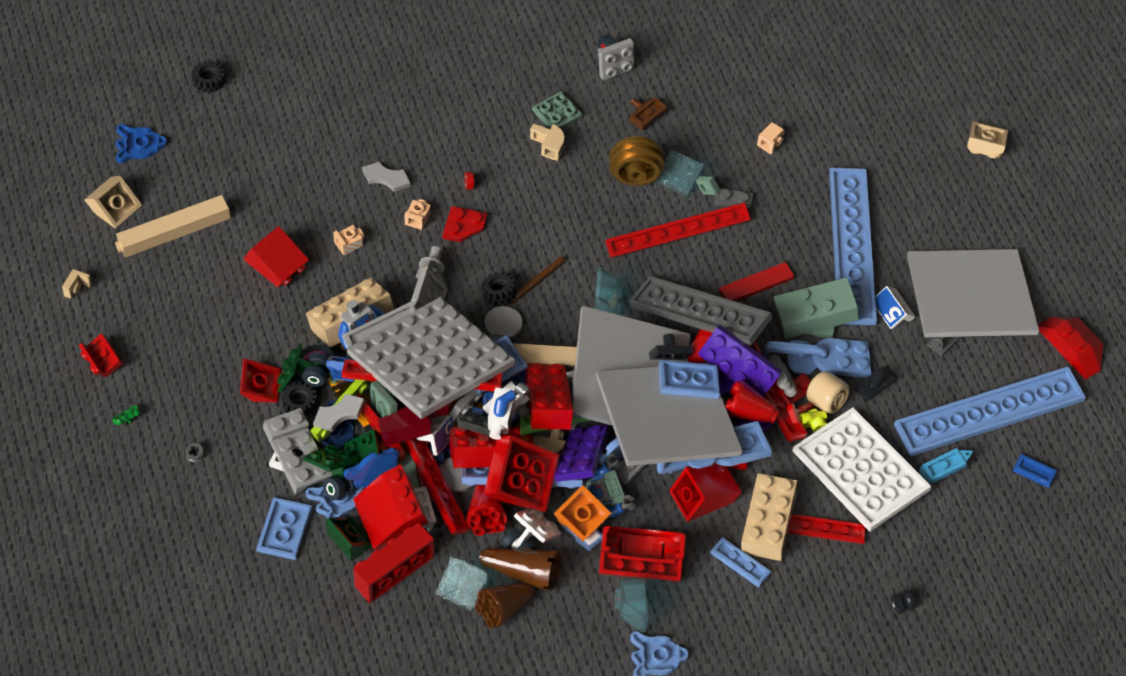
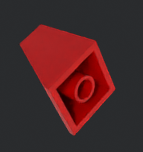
M279 226L252 247L243 259L277 287L281 284L286 286L293 280L291 276L294 273L299 275L307 268L305 264L309 261Z
M715 462L713 465L703 468L687 466L669 490L687 522L734 503L742 492L728 468Z

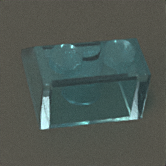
M602 267L597 269L594 309L616 315L621 314L622 303H618V298L622 299L623 287H619L618 278Z
M620 580L619 588H615L614 608L619 610V617L641 634L646 633L648 620L645 580Z

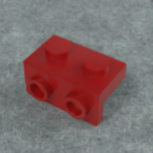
M102 333L88 345L79 344L82 350V357L89 361L91 364L90 369L95 375L99 374L107 377L123 364L107 337Z

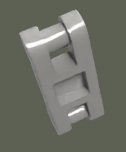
M776 354L771 355L768 361L782 370V373L777 378V385L780 389H784V393L789 398L793 397L797 393V389L788 367L781 362Z

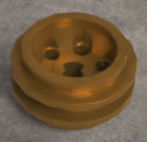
M642 136L624 138L609 153V170L623 184L630 186L646 185L655 181L664 169V153L661 147L649 138Z

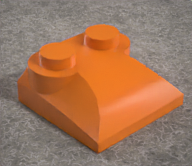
M582 485L554 515L560 524L566 526L584 542L611 515V512Z

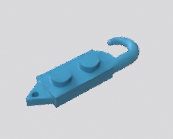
M955 448L923 464L919 469V475L928 484H933L965 468L973 451Z

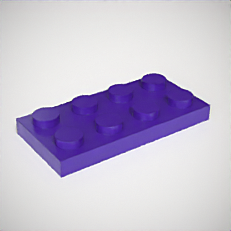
M720 324L698 353L699 356L710 364L717 365L718 370L734 382L741 379L762 396L767 393L782 373V370Z
M594 425L588 428L570 430L554 474L556 482L595 476L609 434L608 425Z

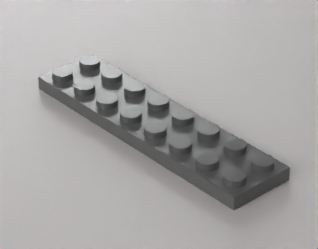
M652 276L648 277L629 301L630 306L708 332L713 333L720 324L741 341L750 345L753 344L773 318L771 312Z

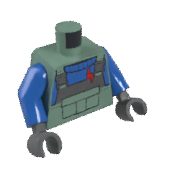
M610 454L607 457V463L601 466L596 471L595 476L590 477L585 485V488L611 512L609 518L620 515L626 511V508L634 510L636 506L631 502L634 501L632 496H624L616 472L612 470V467L618 468L621 466V461L619 460L613 463L614 459L617 458L615 454Z

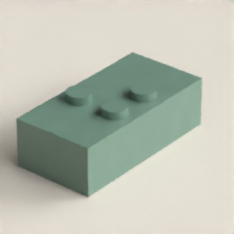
M847 277L774 296L776 313L785 339L859 320L858 307Z

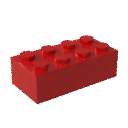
M557 363L527 364L524 384L530 390L527 394L529 398L527 404L528 409H530L531 429L571 430L573 408L565 365Z
M520 425L510 427L508 434L502 433V437L511 435L533 444L531 433L520 434ZM450 427L449 451L453 468H490L497 440L461 427Z
M419 522L414 526L407 527L400 536L393 537L386 546L376 549L365 561L361 560L355 565L353 570L356 589L369 603H372L434 558V539Z

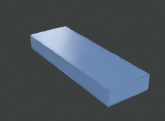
M723 537L710 551V554L757 587H760L771 574L769 569Z

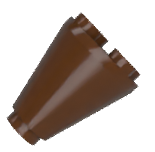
M528 583L485 587L478 591L477 602L474 604L476 612L483 616L487 626L493 629L502 625L525 606L534 596L533 589Z

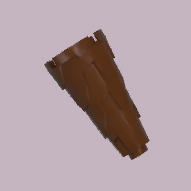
M486 548L484 551H481L479 562L482 563V566L493 569L510 578L528 583L545 591H552L556 584H551V581L554 578L558 579L561 556H559L560 552L556 550Z

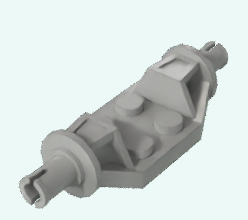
M433 246L429 257L421 258L419 261L420 268L416 274L418 281L411 299L416 310L439 297L445 300L448 288L442 275L445 266L440 261L441 254L443 253L440 247Z

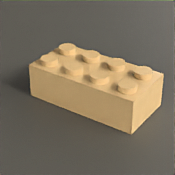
M372 278L362 281L360 284L347 289L345 292L306 312L311 330L329 348L341 342L338 337L341 324L340 316L348 310L347 303L349 301L356 300L358 303L372 304L382 309L385 314L394 310L390 294Z
M757 474L741 541V550L757 557L781 561L797 493V480Z

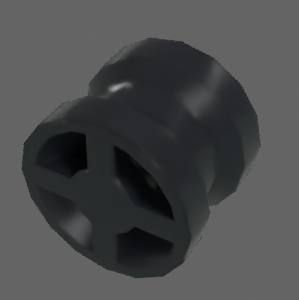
M904 590L899 595H891L892 605L898 614L904 613L906 609L911 610L915 608V601L909 590Z

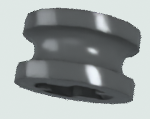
M192 443L187 446L185 452L188 461L196 463L203 459L204 452L200 444ZM196 450L198 455L193 456L192 451Z

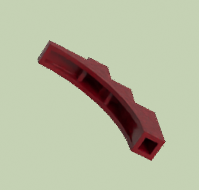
M451 402L423 419L419 418L407 406L393 414L379 418V430L384 446L430 435V426L433 425L432 418L449 414L448 406L451 405Z

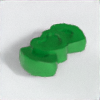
M134 405L130 409L122 411L120 415L113 416V423L115 425H121L126 421L129 424L132 423L131 419L141 413L140 407Z

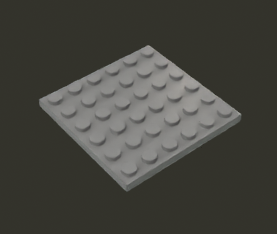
M441 297L347 348L349 356L363 366L367 372H370L375 379L421 419L515 365V359Z

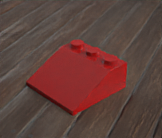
M511 435L501 437L500 440L496 441L483 495L501 502L546 512L559 454Z
M401 464L382 473L353 498L374 550L386 545L393 537L400 536L411 525L414 526L419 522L421 526L429 523L410 477Z

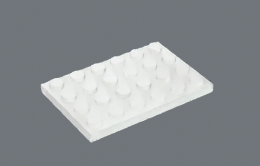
M853 407L793 447V452L870 532L931 489V486Z

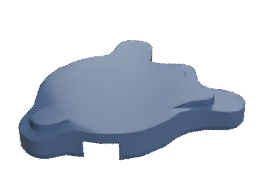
M365 486L358 488L356 493L352 495L345 491L346 495L335 501L330 500L326 496L323 487L308 488L306 490V497L320 502L316 506L317 513L325 515L327 518L343 517L356 510L353 498L363 491Z
M638 631L632 632L630 636L631 642L640 649L631 654V659L637 666L633 676L668 675L688 659L687 649L680 647L678 644L675 645L666 636L647 637Z

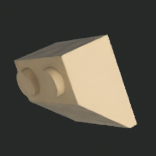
M121 176L110 177L84 199L96 215L114 228H117L142 206Z

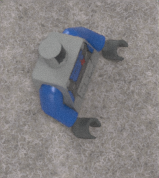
M351 300L347 303L348 310L340 316L341 324L338 331V337L345 350L348 347L342 335L384 315L385 313L382 309L372 304L358 303L356 300Z

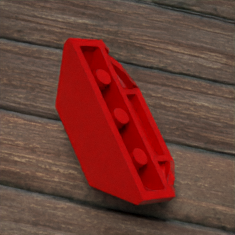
M1049 317L1038 324L1039 331L1085 380L1100 372L1103 343L1078 317Z

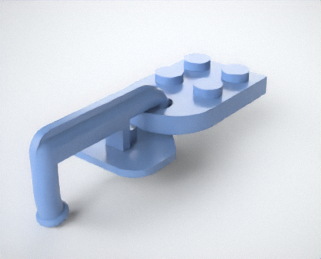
M826 338L819 341L816 345L801 340H792L789 343L770 341L765 344L762 350L767 360L771 352L787 354L788 367L796 374L804 373L809 375L818 368L822 372L829 371L834 375L868 377L871 375L869 344L865 341Z
M758 421L733 427L742 449L741 456L657 463V472L659 474H666L685 469L687 466L703 468L713 465L714 462L722 466H734L770 457L772 451Z

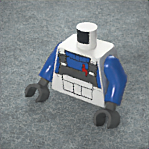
M519 383L513 391L495 387L488 416V429L490 430L489 436L491 438L500 440L502 433L508 434L511 423L517 420L518 416L523 420L529 417L530 414L528 412L530 409L525 405L521 404L517 408L515 407L516 395L520 394L522 397H525L530 392L529 387L524 383Z

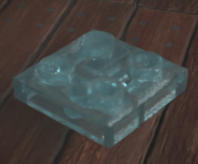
M671 149L664 162L662 173L654 182L688 198L704 165Z
M451 556L435 594L467 610L473 611L475 608L474 604L477 602V593L480 589L486 587L485 583L490 573Z

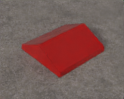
M244 358L240 394L253 402H278L279 392L277 390L279 384H277V379L280 375V368Z

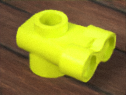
M812 409L809 412L799 414L805 430L811 427L813 432H816L827 425V414L825 411Z

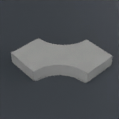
M380 162L362 167V171L369 184L381 183L390 187L393 192L410 187V181L403 169L390 170L382 166Z
M345 394L343 399L333 406H320L313 423L314 427L333 432L339 423L348 419H358L365 400Z

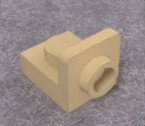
M73 269L62 286L64 296L71 299L74 293L77 294L81 285L90 288L92 286L90 275L84 271Z

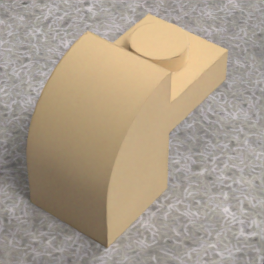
M533 123L530 130V139L543 143L541 149L542 156L558 161L564 148V134L562 130L554 124L551 129Z
M552 429L550 438L534 436L533 444L559 454V460L566 441H563L564 431Z

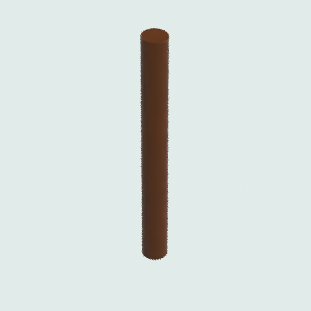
M561 256L521 287L512 302H507L510 305L514 304L565 262L564 258Z

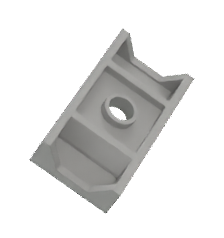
M301 408L265 420L263 424L267 438L295 495L299 494L307 486L321 481L324 482L326 478L333 476L331 471L328 472L303 460L304 455L318 450L308 429L309 424ZM299 449L303 455L297 457L293 455L292 451Z

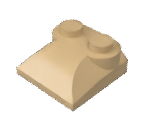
M973 121L967 148L974 154L980 153L988 155L990 158L1001 157L1005 149L1008 130Z

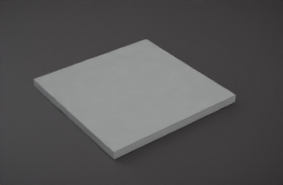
M1018 249L907 252L924 337L1038 335L1039 328Z
M583 306L580 311L573 379L572 416L612 425L596 379V372L658 367L660 360H650L649 352L656 345H664L663 335L674 334L676 346H689L690 334ZM686 359V360H668V361L688 362V359Z
M659 366L596 372V379L627 466L741 456L742 449L721 395L719 399L662 394L660 393Z

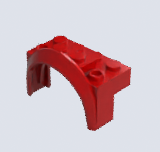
M616 526L603 527L599 575L680 582L685 535L678 532ZM622 539L621 554H620V553H619V547H620V540ZM664 543V556L661 558L662 544Z

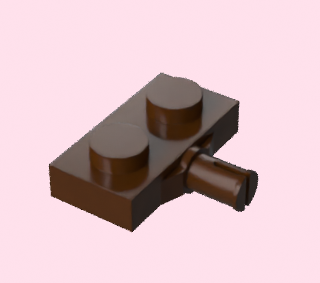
M655 96L645 103H641L634 98L630 104L635 106L637 110L630 115L629 121L643 131L667 112V106Z

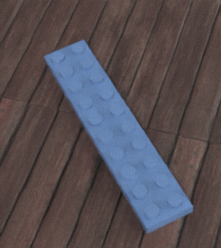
M830 168L829 181L835 280L848 278L858 307L859 320L846 324L876 325L866 169Z
M1065 367L896 420L894 426L909 455L914 456L1083 402L1086 396L1070 368Z

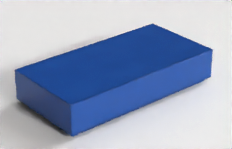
M1023 454L1020 455L1013 469L1014 472L1048 488L1057 473V470Z

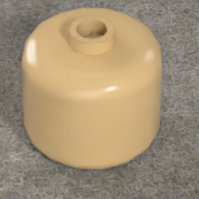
M824 371L817 374L811 380L806 395L808 401L827 414H833L845 404L850 389L846 382L829 371Z

